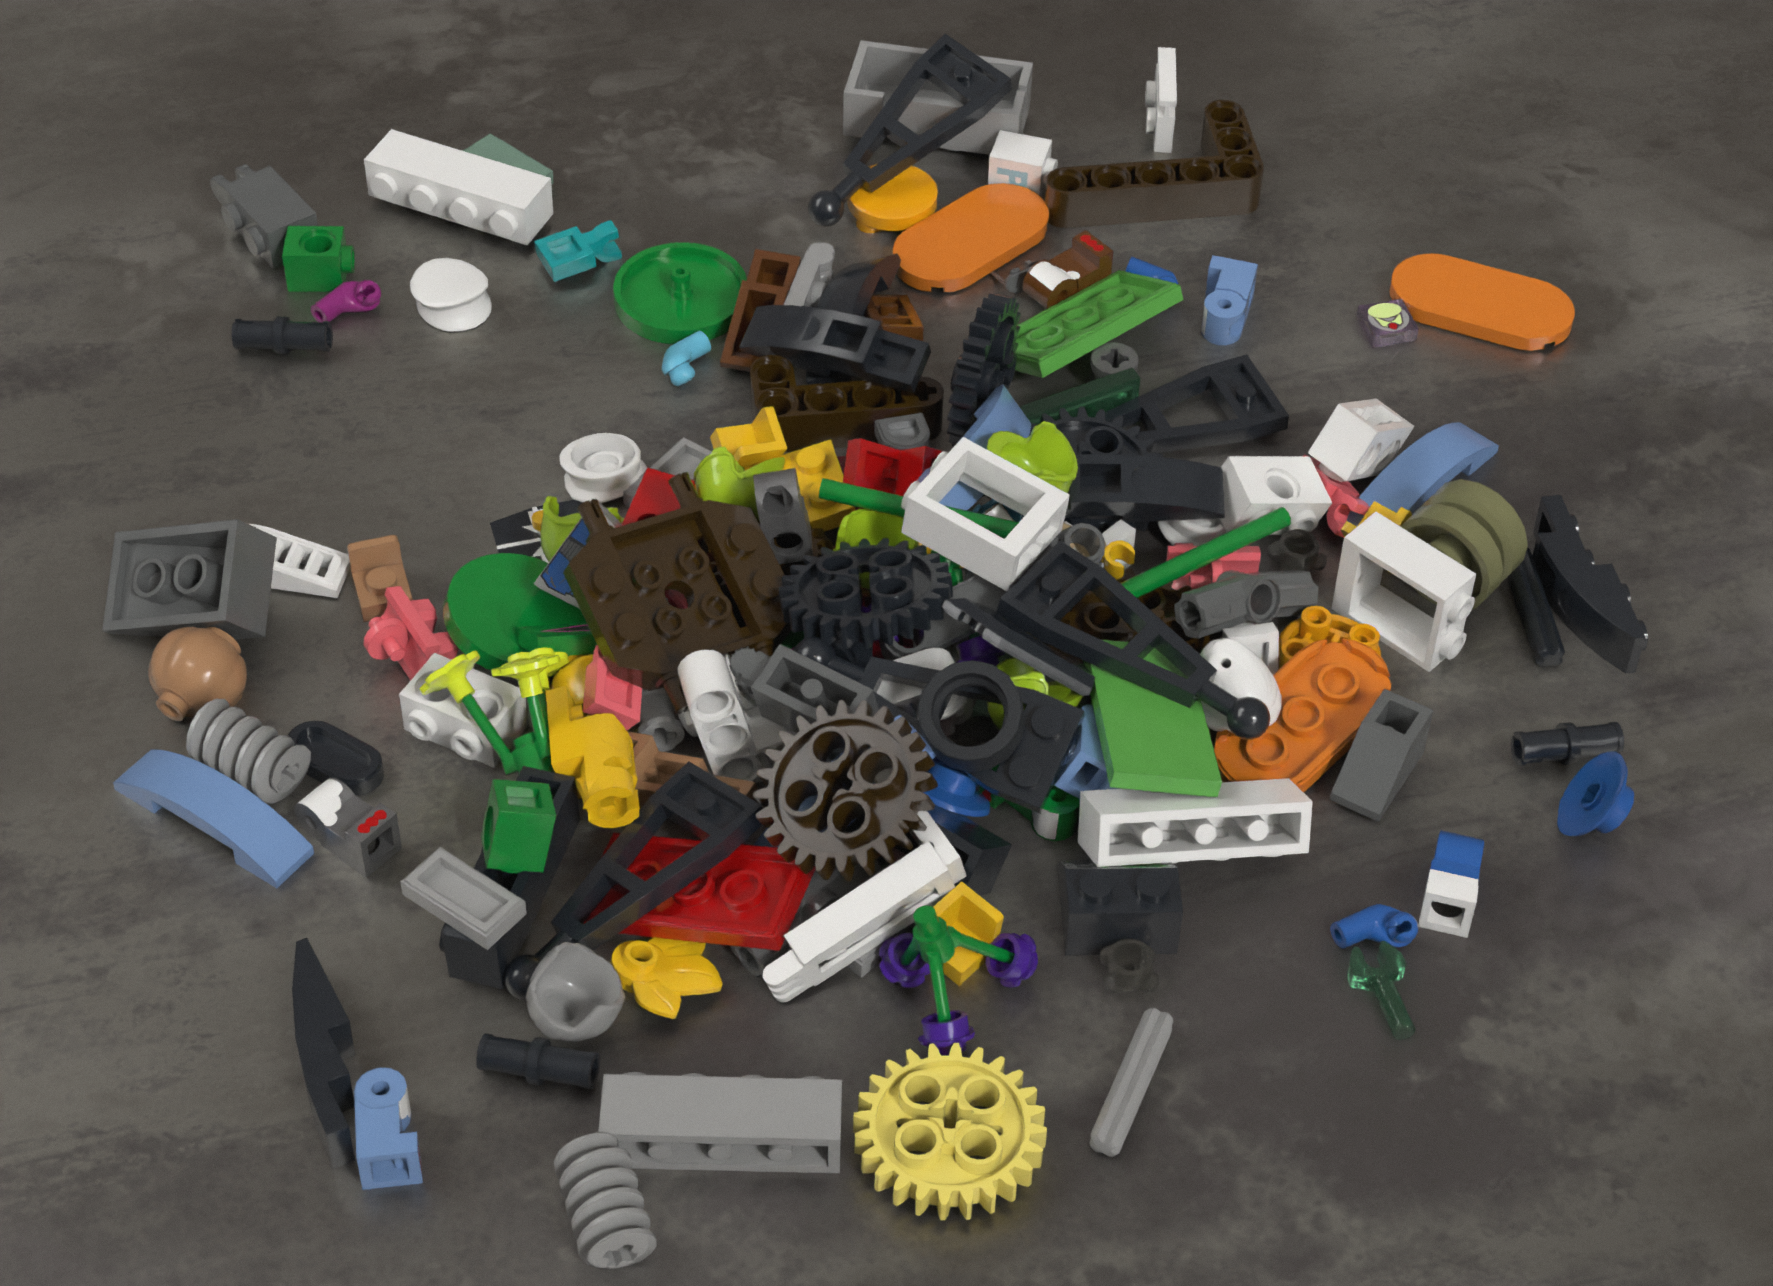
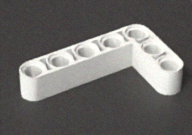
M943 648L925 649L892 660L940 671L954 663L951 654ZM705 649L687 655L678 666V676L690 716L713 774L753 781L755 783L760 782L761 779L756 775L757 770L773 768L774 763L765 754L766 749L782 751L785 744L778 734L781 730L793 736L796 733L762 717L758 706L744 711L726 660L721 653ZM882 680L877 694L919 720L917 709L924 688ZM952 694L941 720L949 718L963 709L967 702V697Z

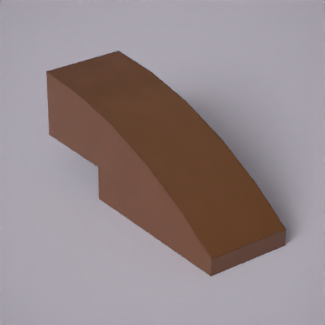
M755 249L747 281L742 280L720 360L721 367L750 372L751 364L759 357L741 352L739 346L757 307L784 305L801 263V256Z

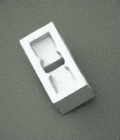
M1378 399L1339 403L1308 454L1321 462L1319 468L1325 475L1339 482L1378 476L1393 461L1414 428V425Z
M434 653L399 694L404 730L420 740H430L449 748L465 759L477 760L495 768L500 758L462 702L458 704L448 689L434 691L427 695H422L419 688L426 683L425 679L451 661L449 658ZM472 668L466 675L467 680L475 690L472 696L508 749H510L514 744L513 740L520 737L528 727L526 697L521 698L519 687Z

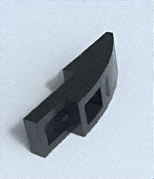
M795 305L757 307L739 346L740 351L757 357L778 355L789 360L793 367L828 377L830 371L833 370L913 394L931 354L929 343L885 331L881 321L835 310Z
M1076 455L1078 471L1068 491L1070 498L1065 518L1123 515L1124 522L1225 518L1222 467L1154 456Z
M1562 496L1541 497L1533 530L1536 543L1532 556L1549 605L1563 623L1600 657L1625 674L1635 673L1641 651L1647 648L1648 634L1644 622L1638 620L1633 611L1628 586L1620 582L1612 563L1595 565L1592 552L1584 548L1580 539L1577 518L1574 514H1569Z

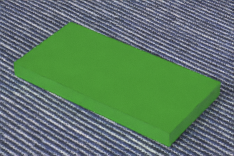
M1121 270L1112 273L1017 325L1020 326V331L1016 338V343H1018L1015 352L1017 354L1016 371L1044 378L1182 301L1181 286L1177 283Z
M1103 640L1120 649H1123L1129 643ZM1156 648L1144 658L1146 661L1188 679L1183 672ZM1083 660L1084 666L1095 676L1090 697L1109 786L1120 789L1218 797L1222 780L1201 700L1198 699L1188 708Z

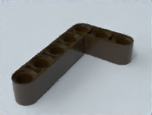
M1215 100L1207 104L1204 111L1201 150L1204 157L1073 166L1052 170L1046 179L1045 204L1049 209L1048 223L1059 228H1077L1234 216L1254 212L1259 206L1264 167L1243 108L1230 100Z

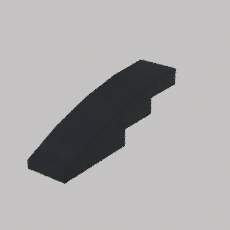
M306 937L296 941L292 984L295 1038L313 1121L334 1170L355 1161L349 1126L342 1112L355 1107L350 1074L343 1060L355 1056L356 1053L350 1020Z

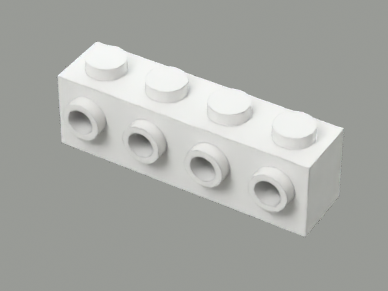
M393 129L387 133L364 159L369 196L528 245L553 215L551 178Z
M1289 778L1222 782L1218 797L1131 789L1080 791L1078 844L1097 867L1167 862L1174 864L1182 861L1197 860L1221 861L1231 858L1278 857L1287 854L1309 853L1313 801Z

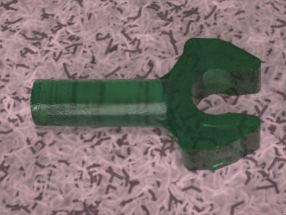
M1381 941L1377 955L1380 968H1374L1365 962L1360 948L1357 946L1353 947L1347 970V980L1352 989L1374 992L1395 1039L1404 1040L1411 1037L1415 1033L1416 1028L1395 985V982L1403 979L1407 964L1402 953L1386 941Z

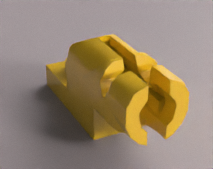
M567 685L547 690L546 701L551 764L555 773L575 777L578 799L582 798L583 810L587 809L588 821L603 828H617L631 824L639 817L640 807L638 789H635L638 778L635 770L633 742L629 733L612 713L590 716L584 713L583 704H574Z

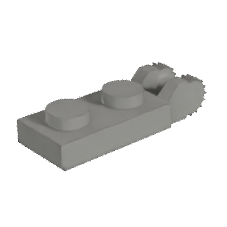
M819 241L818 243L810 244L808 251H806L804 258L801 260L784 305L817 308L824 290L834 278L832 265L835 249H833L830 243L827 244Z

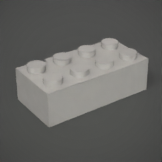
M860 41L844 90L843 135L862 138L913 64L928 49ZM979 56L1011 78L1012 90L982 119L939 148L949 151H966L990 155L1000 130L1023 134L1031 101L1033 63ZM926 80L898 121L917 135H921L961 108L963 104Z

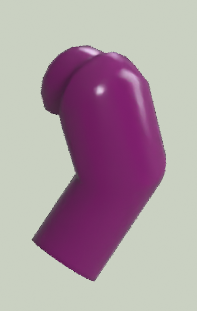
M372 280L343 282L312 305L310 308L311 314L317 322L332 321L341 313L369 312L379 305L382 294L381 288Z

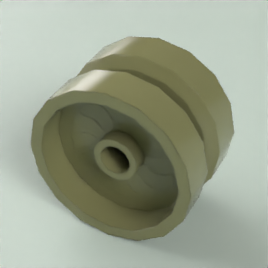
M1463 479L1444 483L1401 526L1476 573L1471 595L1475 598L1472 609H1476L1486 600L1500 583L1520 565L1525 558L1528 546L1525 527L1515 509L1498 492L1479 482ZM1414 588L1424 599L1437 605L1436 601Z

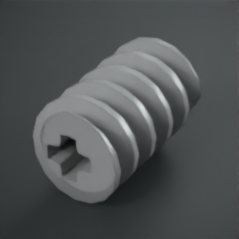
M216 698L207 702L196 713L187 733L186 748L189 757L226 775L265 803L273 804L290 795L302 782L309 769L311 751L304 745L294 746V741L289 736H278L275 728L270 725L262 726L258 718L246 716V713L241 708L229 707L230 704L225 699Z
M599 1132L581 1136L561 1148L554 1160L555 1173L560 1180V1191L562 1197L566 1200V1212L571 1219L572 1233L577 1240L579 1257L587 1265L598 1269L628 1267L651 1255L657 1247L656 1236L649 1230L650 1216L643 1210V1194L637 1190V1174L631 1170V1154L625 1149L617 1148L619 1146L618 1139L610 1132Z

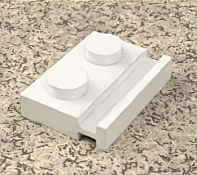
M1158 47L1155 81L1146 82L1145 107H1147L1145 131L1146 134H1153L1154 152L1171 153L1175 107L1177 105L1175 48Z

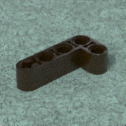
M778 355L761 356L751 364L750 398L752 419L756 418L763 407L773 406L787 446L785 452H793L830 439L834 448H847L848 440L859 438L878 443L875 436V420L923 413L930 432L929 440L938 437L942 432L944 389L935 379L921 377L914 394L868 380L796 386L794 368L791 362L784 357Z

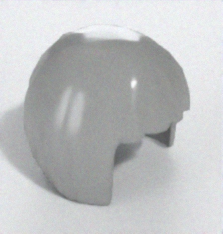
M564 942L551 949L534 970L526 992V1004L530 1018L545 1036L566 1042H578L596 1037L612 1026L624 1004L625 993L619 975L611 963L584 945Z

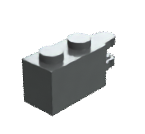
M247 164L236 167L235 174L237 180L232 182L225 179L222 174L212 177L210 180L211 189L222 204L221 213L227 227L232 232L237 231L245 239L251 253L255 256L260 255L272 269L284 265L282 254L288 226H318L316 212L271 166L256 172L252 168L250 169Z
M779 644L772 656L760 651L755 652L754 648L749 649L747 647L743 649L741 647L740 650H735L736 652L731 654L732 658L729 659V667L733 676L736 677L735 682L739 691H743L744 695L748 694L750 698L756 700L761 716L796 734L800 732L796 717L800 715L810 724L816 722V709L819 705H822L829 716L836 714L839 700H844L853 714H855L862 700L868 702L874 710V715L879 710L873 689ZM845 747L837 748L832 752L839 755L844 751Z

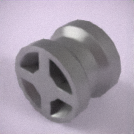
M1116 342L1105 343L1094 349L1090 362L1092 368L1088 384L1090 392L1096 398L1105 402L1115 403L1129 399L1134 394L1136 388V377L1134 374L1138 368L1139 358L1137 353L1131 347Z

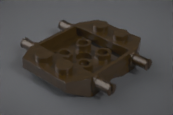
M683 472L682 475L679 473L668 481L681 506L680 509L624 526L613 528L612 525H609L597 499L587 500L577 507V511L580 513L590 535L585 541L586 545L570 561L563 572L612 676L647 691L664 687L676 714L689 711L678 676V666L687 655L706 649L715 650L721 653L722 656L728 654L732 657L731 654H734L735 650H740L741 647L743 649L748 647L749 649L754 648L755 652L760 651L772 656L775 652L773 640L787 625L783 620L779 596V587H782V576L785 575L752 509L712 500L704 501L702 498H699L688 472ZM704 538L747 626L739 627L732 612L731 602L723 594L709 566L708 555L701 549L697 540ZM672 589L682 593L687 599L688 608L679 609L670 605L666 600L665 590Z

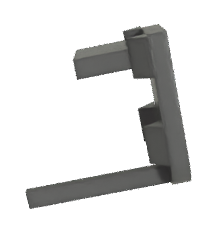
M1024 261L1026 269L1020 271L1019 267L1012 269L1006 280L994 271L990 275L1005 285L1008 291L1018 294L1023 292V281L1028 270L1038 261Z

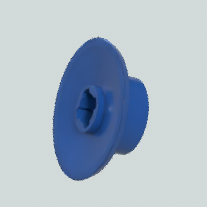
M1615 751L1602 753L1587 762L1573 777L1559 803L1557 826L1561 833L1567 836H1581L1594 829L1600 833H1609L1626 819L1633 806L1634 791L1626 785L1628 769L1621 754Z
M935 757L933 759L935 765L926 772L932 774L938 783V787L923 793L928 795L936 806L945 810L971 817L987 816L990 813V803L977 789L978 784L969 776L949 767Z

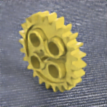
M934 1043L929 1044L928 1058L920 1059L914 1051L908 1049L906 1050V1063L904 1067L890 1059L887 1060L885 1063V1078L872 1074L869 1077V1092H860L858 1095V1112H854L853 1133H855L854 1152L861 1155V1171L863 1174L875 1173L874 1189L877 1192L894 1186L893 1205L898 1206L909 1197L915 1199V1215L918 1216L925 1212L929 1204L937 1206L939 1218L944 1221L949 1214L950 1207H959L961 1214L966 1220L971 1219L972 1206L976 1203H980L990 1214L994 1213L996 1195L998 1194L1009 1202L1015 1201L1017 1184L1029 1187L1032 1183L1033 1168H1040L1042 1165L1047 1127H1044L1045 1107L1036 1105V1087L1022 1088L1024 1072L1021 1069L1005 1075V1058L1002 1056L993 1060L989 1065L984 1063L983 1048L978 1047L970 1058L962 1057L959 1043L952 1045L949 1056H941ZM922 1101H923V1102H927V1103H929V1104H922V1105H921V1104H917V1103H915V1102H922ZM983 1106L987 1107L988 1109H978L974 1107ZM921 1151L925 1152L926 1154L916 1155L909 1152ZM977 1155H978V1156L985 1157L986 1159H978V1160H977V1159L970 1158V1156H977Z

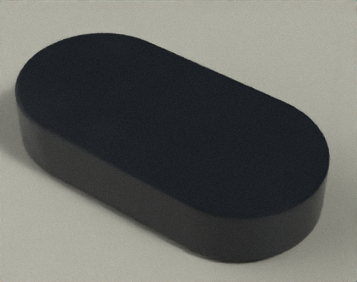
M324 721L301 723L288 734L294 741V746L304 745L311 751V762L306 775L323 783L328 778H336L347 785L356 796L368 794L381 784L384 777L382 757L377 749Z

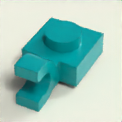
M611 220L601 223L593 230L583 234L575 226L534 241L536 254L554 282L597 267L595 257L602 262H612L622 258L621 250L615 241H611L619 238L618 230Z

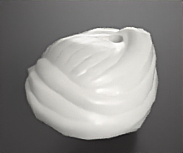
M1228 638L1210 641L1203 648L1200 655L1217 669L1213 683L1238 699L1247 696L1260 699L1266 704L1270 712L1269 726L1276 722L1282 708V696L1277 681L1266 664L1253 651L1237 641ZM1201 701L1207 726L1214 731L1228 730L1231 732L1227 724V717Z

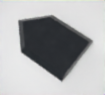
M966 598L948 599L943 603L944 612L957 621L967 623L968 626L980 633L982 638L995 647L1082 696L1090 694L1095 676L1077 657L1038 640L990 607Z

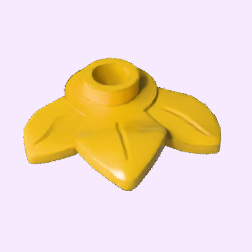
M654 937L648 942L631 940L619 944L613 950L610 963L619 975L622 988L633 993L636 1002L642 1008L670 1019H675L679 1012L681 996L720 992L723 985L715 966L702 956L706 943Z

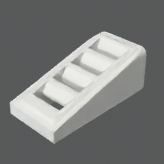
M249 524L277 537L271 583L272 589L338 598L350 569L348 554L273 528ZM300 564L306 565L304 570L298 569ZM320 567L328 568L325 577L317 575Z

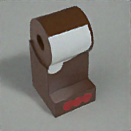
M1084 230L1072 237L1071 248L1050 260L1043 259L1035 263L1028 270L1024 278L1023 291L1045 309H1048L1111 275L1114 251L1087 230Z

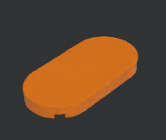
M997 183L976 188L909 227L897 237L893 245V254H898L902 261L896 275L904 283L920 291L931 292V287H943V293L964 289L1040 243L1047 231L1049 209L1045 201L1037 193L1019 185Z
M1433 253L1415 255L1405 259L1396 266L1391 278L1389 293L1392 301L1396 300L1400 304L1401 311L1402 309L1405 310L1410 319L1422 324L1526 351L1544 349L1545 344L1554 341L1555 346L1563 342L1571 332L1575 316L1572 301L1561 289L1539 279L1448 255Z
M1328 639L1315 641L1302 648L1273 675L1282 696V708L1276 722L1270 725L1262 736L1253 740H1245L1235 736L1228 730L1217 731L1214 753L1222 782L1289 778L1302 792L1309 789L1350 750L1362 721L1384 689L1391 690L1390 674L1383 658L1369 646L1348 639H1341V643H1327Z

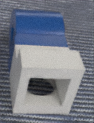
M1440 830L1434 858L1431 862L1418 927L1468 938L1477 903L1478 880L1484 848L1483 839ZM1435 901L1461 907L1463 912L1456 917H1444L1433 910L1431 903Z

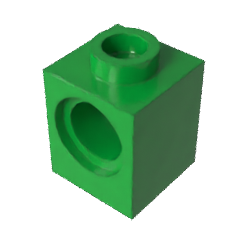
M288 226L282 254L288 292H331L346 281L347 273H354V246L346 245L344 226Z
M492 780L481 831V841L487 868L499 869L507 873H520L522 871L544 872L556 819L549 784Z

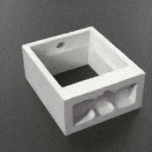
M963 437L949 453L942 451L937 456L930 469V473L921 483L914 481L907 489L901 502V508L905 510L901 533L1003 590L1008 591L1062 531L1070 495ZM958 481H961L1024 517L1008 536L1003 539L939 502Z
M1375 512L1344 537L1331 609L1360 624H1369L1375 627L1379 632L1380 641L1430 672L1445 658L1448 660L1453 659L1460 652L1466 641L1467 635L1463 630L1466 618L1475 603V598L1471 595L1476 573L1380 513ZM1383 568L1436 601L1437 606L1434 618L1380 585Z

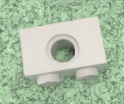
M1229 456L1221 466L1223 470L1225 518H1220L1226 533L1275 509L1284 507L1290 515L1291 524L1270 535L1291 534L1293 536H1302L1309 534L1317 527L1318 521L1332 505V501L1310 457Z

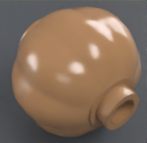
M183 627L167 633L153 650L148 668L150 686L159 697L156 701L158 709L170 719L182 721L185 717L194 718L199 709L207 702L216 698L225 699L230 704L229 707H234L241 699L247 682L246 663L240 656L241 648L237 641L228 633L216 627Z

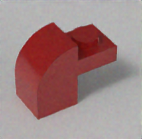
M861 438L848 440L843 483L904 496L909 486L914 481H917L926 469L932 467L935 459L942 451L927 446L898 450Z

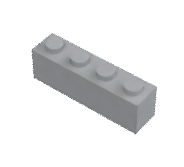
M640 1072L604 1074L598 1133L610 1132L617 1137L619 1144L617 1148L625 1149L631 1154V1169L840 1173L842 1080L824 1079L818 1076L794 1079L765 1078L760 1075L708 1077L698 1073H689L682 1076L646 1075Z

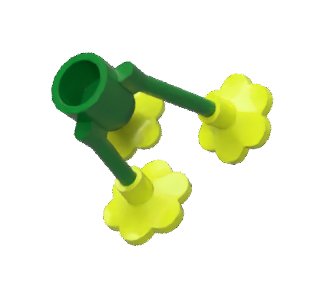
M547 647L537 648L531 652L515 653L507 658L508 663L491 669L492 677L504 676L518 680L521 698H527L534 732L514 739L515 750L510 752L472 696L475 690L467 680L466 675L480 659L477 651L455 657L444 667L434 671L425 679L426 683L419 688L422 695L448 689L458 704L461 702L464 704L499 756L506 776L517 772L519 774L523 766L555 773L551 764L546 691L550 690L548 677L556 675L561 667L568 663L567 653L554 652L552 648Z

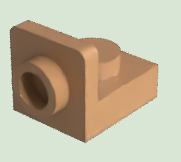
M396 535L348 544L347 551L351 577L363 622H368L374 617H381L387 608V599L384 595L387 587L401 586L410 601L413 600L402 563L400 543Z

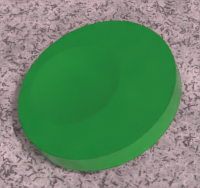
M687 242L662 244L637 253L621 266L614 279V306L622 323L635 334L648 340L664 344H675L699 330L705 333L709 340H712L729 331L742 280L747 281V276L742 266L733 257L714 247Z
M514 553L489 554L466 563L452 578L443 604L444 623L451 639L465 655L472 651H477L480 659L476 663L490 671L508 663L507 658L519 652H528L519 645V627L587 622L581 609L533 584L547 566V562Z

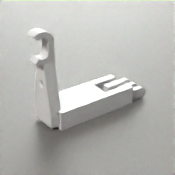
M893 768L880 771L874 777L876 784L885 781L891 775ZM927 811L918 812V816L927 826V829L925 831L909 829L910 834L919 846L918 848L784 935L791 950L767 965L763 971V979L777 1001L788 1002L811 986L819 985L913 923V914L916 909L925 905L933 907L955 888V883L967 876L960 856Z

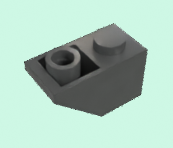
M1384 689L1358 729L1332 789L1330 800L1379 822L1424 753L1433 710Z

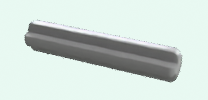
M1150 1008L1144 1012L1092 1129L1089 1143L1095 1152H1103L1109 1157L1120 1153L1171 1035L1174 1021L1168 1012H1160L1156 1008Z

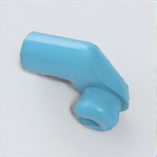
M699 330L671 345L666 350L661 370L664 376L668 375L670 377L671 383L674 386L680 387L695 377V370L689 363L710 352L711 344L705 333Z

